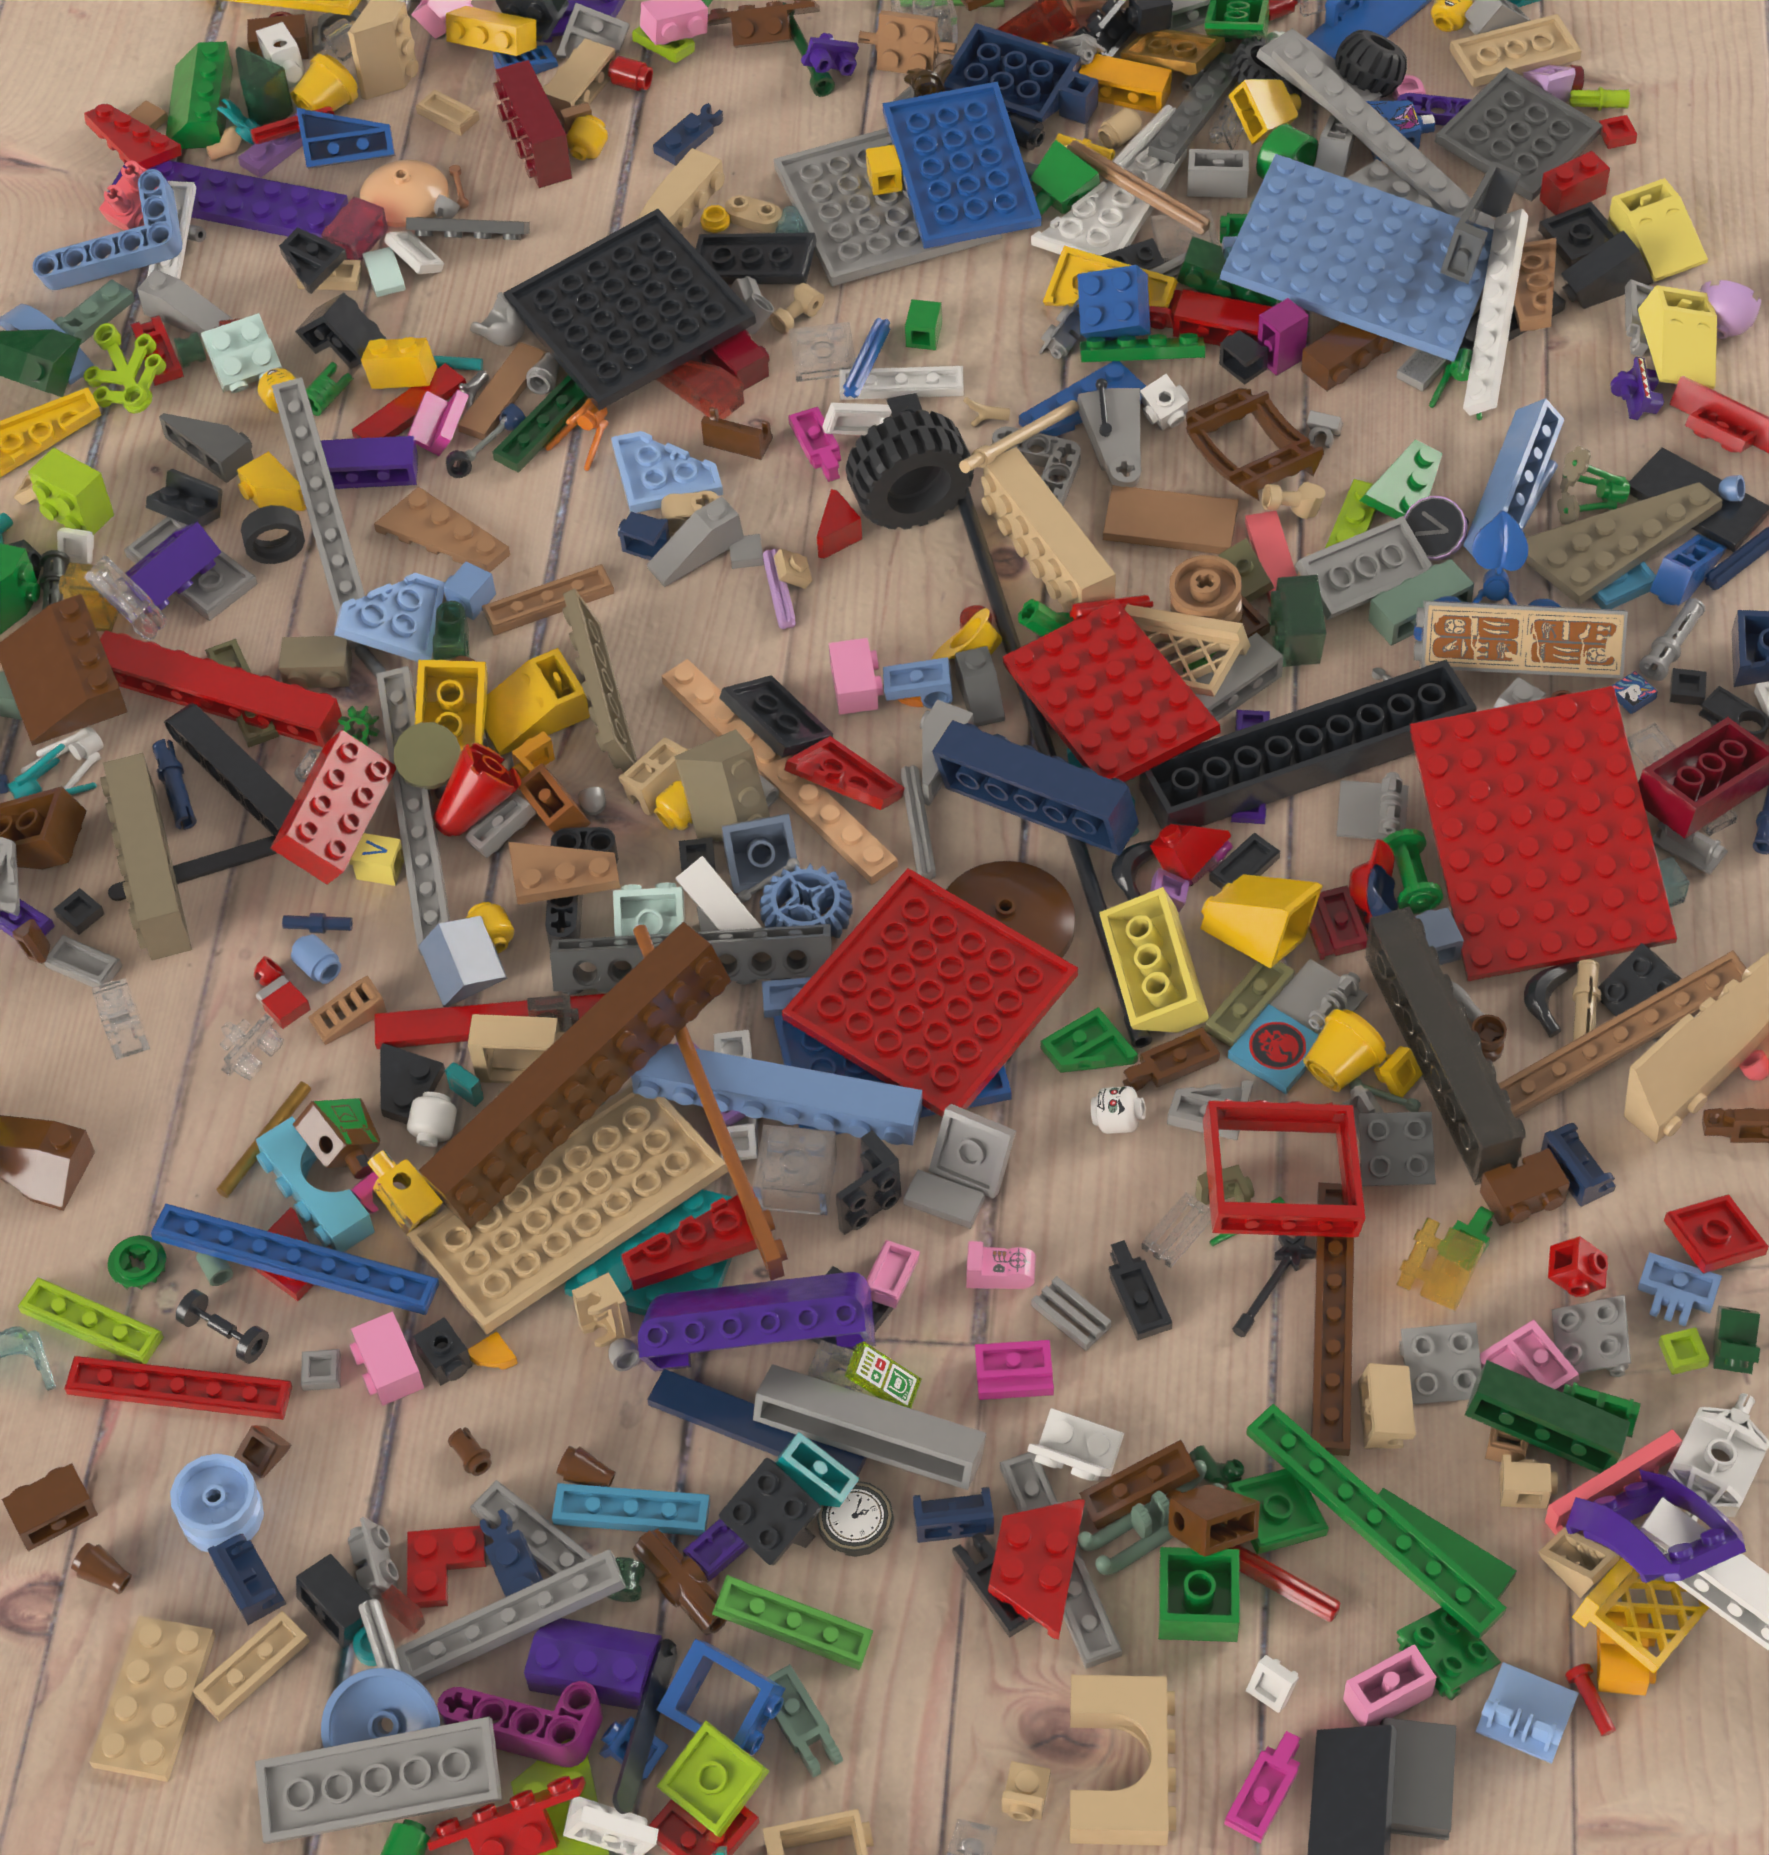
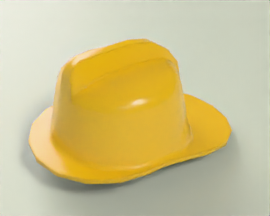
M984 608L977 612L960 631L938 648L931 660L947 657L948 659H955V653L985 646L988 647L989 653L992 655L1001 644L1002 637L988 621L989 609Z

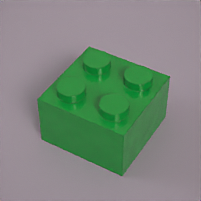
M1160 1547L1158 1639L1237 1642L1240 1624L1239 1550L1225 1549L1204 1557L1191 1548Z

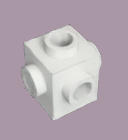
M1167 374L1140 390L1141 402L1145 406L1143 412L1152 425L1157 423L1163 431L1169 426L1171 428L1176 427L1185 420L1186 412H1188L1187 402L1190 399L1181 385L1176 387Z

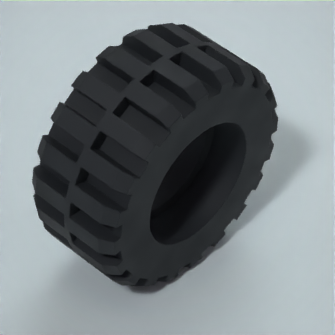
M916 410L915 413L909 411L901 412L900 416L894 418L889 416L883 419L884 422L878 426L874 424L868 429V433L865 436L861 435L855 444L856 448L852 447L846 464L847 480L864 516L881 527L884 526L894 530L900 527L905 530L912 529L914 525H919L920 527L929 524L928 521L934 518L938 520L943 517L947 510L950 509L952 511L958 505V500L964 499L968 492V487H971L974 469L964 473L959 467L960 462L971 455L954 422L942 414L933 411L929 414L926 410Z

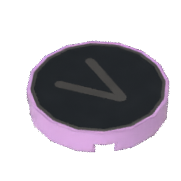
M1429 496L1420 499L1409 508L1404 516L1430 561H1440L1451 554H1455L1460 550L1466 539L1468 525L1464 513L1455 502L1446 497Z

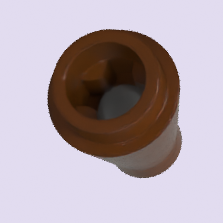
M568 1446L556 1471L557 1474L564 1477L563 1481L578 1485L610 1487L616 1475V1471L609 1469L581 1446L577 1449Z
M86 1543L77 1553L71 1565V1569L77 1572V1578L105 1587L117 1594L124 1591L132 1577V1574L124 1570L100 1544L94 1546L91 1543Z

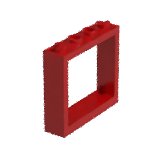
M1229 1099L1224 1101H1208L1203 1117L1212 1233L1359 1237L1366 1217L1353 1105H1333V1102L1326 1104H1304L1300 1101L1271 1103L1265 1100L1241 1102ZM1219 1130L1336 1133L1344 1205L1225 1202Z

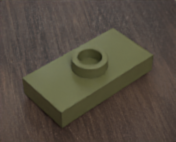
M1246 538L1219 554V557L1228 560L1237 568L1242 582L1241 595L1249 603L1275 588Z

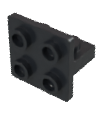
M496 0L502 13L535 19L536 41L538 42L545 41L551 36L552 31L569 6L568 0Z
M1107 0L1101 7L1102 11L1097 8L1085 20L1088 23L1087 27L1083 25L1073 36L1081 34L1093 36L1097 40V44L1106 49L1105 52L1096 54L1113 57L1135 30L1127 22L1126 14L1120 9L1126 0Z
M765 1458L719 1513V1518L767 1564L773 1566L792 1544L806 1548L816 1537L807 1526L821 1510V1505L773 1460Z

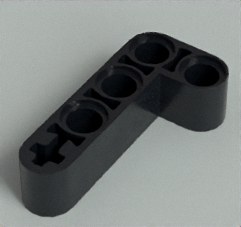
M563 828L552 835L550 846L615 853L616 864L618 863L619 858L615 835L608 828ZM583 894L547 900L545 927L550 949L552 940L580 939Z

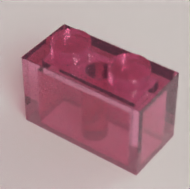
M354 196L346 206L342 207L330 225L324 228L321 234L322 239L344 248L347 256L345 260L362 261V253L369 252L388 230L384 207Z

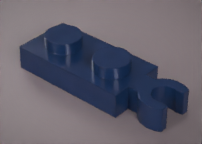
M708 103L702 106L701 113L698 116L691 112L653 144L654 154L676 166L692 148L696 149L714 134L713 127L723 122V111L718 110L715 114H712L711 104Z
M501 1509L498 1511L501 1517V1524L498 1528L492 1529L489 1521L486 1519L480 1520V1527L494 1541L484 1548L503 1593L507 1597L542 1581L543 1578L523 1532L518 1529L511 1533L513 1527L512 1518Z

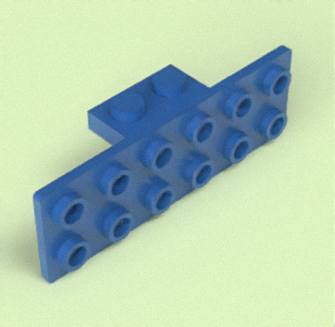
M1326 0L1325 23L1306 37V39L1335 59L1340 44L1351 33L1357 30H1369L1388 38L1432 0Z

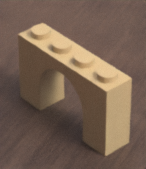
M1071 1675L1070 1728H1103L1125 1731L1138 1739L1144 1746L1149 1756L1150 1765L1138 1782L1125 1789L1113 1791L1070 1790V1844L1167 1846L1168 1832H1176V1806H1168V1792H1176V1767H1168V1754H1175V1729H1168L1167 1715L1175 1716V1691H1167V1676Z

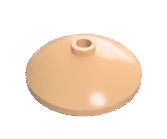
M398 160L379 167L366 178L360 190V200L363 210L374 221L392 227H406V217L433 218L436 216L434 211L435 202L439 194L448 198L449 188L445 176L436 167L417 160Z

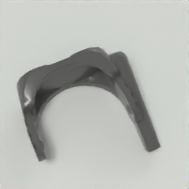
M355 9L351 15L333 14L330 12L322 14L318 18L317 26L312 27L313 51L321 52L324 49L323 38L337 28L352 26L361 12Z

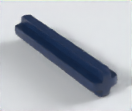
M1766 527L1706 574L1705 584L1710 586L1712 590H1718L1769 550V527Z

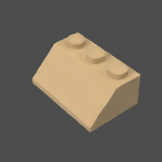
M370 0L348 31L361 98L365 100L405 88L410 80L416 76L419 67L415 57L414 39L411 35L410 17L407 14L406 3L397 0Z

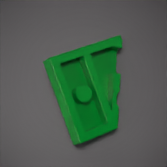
M1099 1007L1040 1041V1049L1060 1073L1132 1065L1138 1062V1053Z

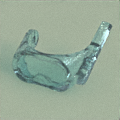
M18 1326L0 1332V1359L14 1354H23L34 1359L37 1370L42 1375L47 1391L56 1388L39 1332L36 1330L27 1332L26 1329Z

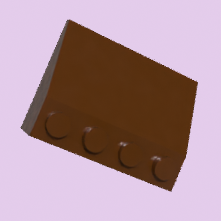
M82 594L50 604L0 642V663L32 746L128 712Z

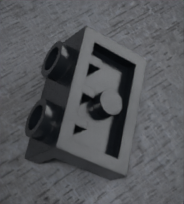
M170 469L167 471L166 487L147 496L146 508L186 525L198 522L203 527L220 518L222 489L175 469Z

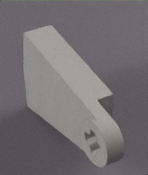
M1140 388L1105 389L1108 423L1112 426L1111 434L1106 437L1099 433V428L1102 424L1099 390L1078 394V412L1101 470L1107 472L1109 480L1113 485L1121 487L1136 486L1141 474ZM1120 469H1126L1127 472H1130L1129 477H1124Z

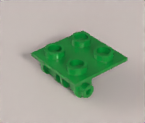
M1442 1607L1396 1632L1399 1635L1397 1638V1642L1400 1644L1399 1650L1403 1651L1415 1644L1437 1677L1434 1687L1439 1691L1441 1697L1447 1696L1449 1700H1453L1461 1693L1462 1689L1460 1686L1501 1664V1661L1481 1639L1478 1640Z

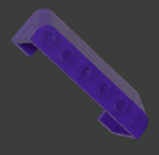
M845 1272L661 1294L651 1301L638 1331L639 1358L656 1372L663 1371V1369L691 1368L690 1353L836 1336L838 1350L876 1346L871 1289L862 1275L856 1272Z

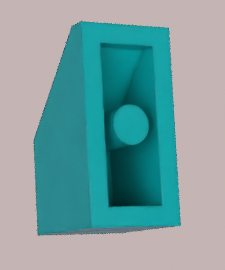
M800 1432L795 1435L775 1460V1463L816 1502L824 1506L840 1507L860 1479Z

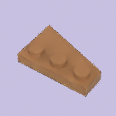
M508 842L518 905L620 888L616 858L613 852Z

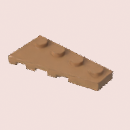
M1556 238L1524 243L1513 306L1520 332L1535 331L1551 327Z
M419 486L374 523L377 533L396 535L401 542L410 545L412 542L425 546L428 552L436 555L444 553L452 556L455 562L461 564L469 562L488 572H491L510 556L509 546Z

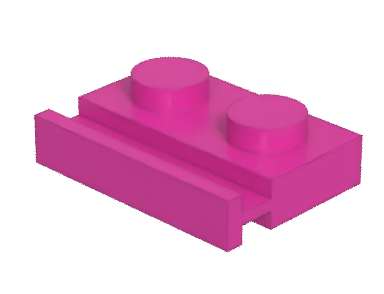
M1050 1340L975 1344L979 1400L1054 1395Z

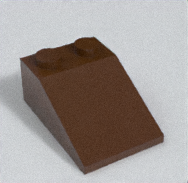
M62 786L0 803V837L12 840L16 844L18 868L43 870L69 863L73 855L87 810Z

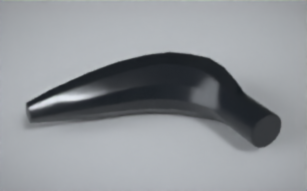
M1155 840L1131 845L1125 848L1120 856L1117 855L1111 869L1112 876L1116 884L1125 893L1128 901L1141 896L1136 886L1135 878L1138 869L1144 863L1156 857L1150 847Z
M1580 961L1544 969L1534 975L1526 984L1524 1003L1528 1011L1540 1021L1549 1037H1553L1561 1032L1560 1026L1549 1010L1550 996L1557 987L1578 972L1577 964Z

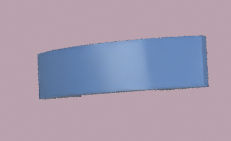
M20 304L0 317V326L6 331L54 329L65 333L42 312L26 304ZM80 347L68 380L70 385L82 378L86 369L94 366Z

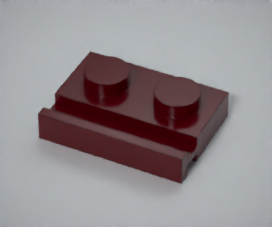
M1348 885L1320 892L1308 928L1319 959L1324 960L1325 956L1332 954L1336 957L1369 948V940L1354 900L1350 895Z

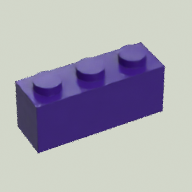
M414 436L321 440L334 489L417 485L418 452Z

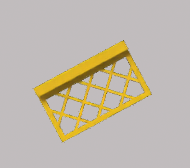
M1621 1557L1585 1598L1572 1618L1584 1628L1591 1621L1651 1672L1655 1673L1708 1611L1709 1607L1700 1600H1698L1699 1607L1684 1606L1681 1592H1687L1674 1581L1652 1580L1644 1583L1641 1579H1638L1640 1574ZM1629 1588L1645 1589L1648 1604L1632 1603ZM1655 1590L1670 1591L1674 1605L1658 1604ZM1609 1611L1625 1612L1628 1627L1617 1626L1605 1615ZM1635 1613L1651 1614L1654 1628H1638ZM1661 1615H1676L1680 1630L1664 1629ZM1641 1638L1657 1639L1660 1654L1655 1657L1642 1646Z

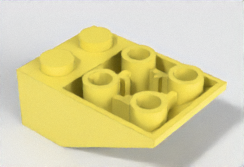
M1665 178L1612 197L1608 221L1618 233L1624 230L1640 250L1654 282L1708 262L1706 253L1681 197Z
M1656 285L1638 308V313L1659 382L1678 384L1680 377L1685 376L1710 389H1714L1716 383L1717 315L1714 307L1708 300L1707 293Z

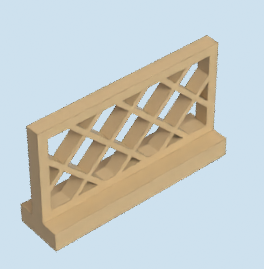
M1126 605L1125 607L1126 612L1153 644L1160 641L1171 643L1158 650L1164 657L1175 652L1177 653L1179 658L1169 663L1175 670L1181 667L1185 668L1187 673L1180 675V677L1195 694L1215 697L1238 654L1246 655L1251 646L1243 623L1133 605ZM1188 646L1200 648L1185 656L1180 651ZM1217 651L1227 652L1225 656L1214 661L1209 656ZM1201 658H1206L1207 664L1190 671L1188 664ZM1208 673H1214L1209 684L1195 681V679Z

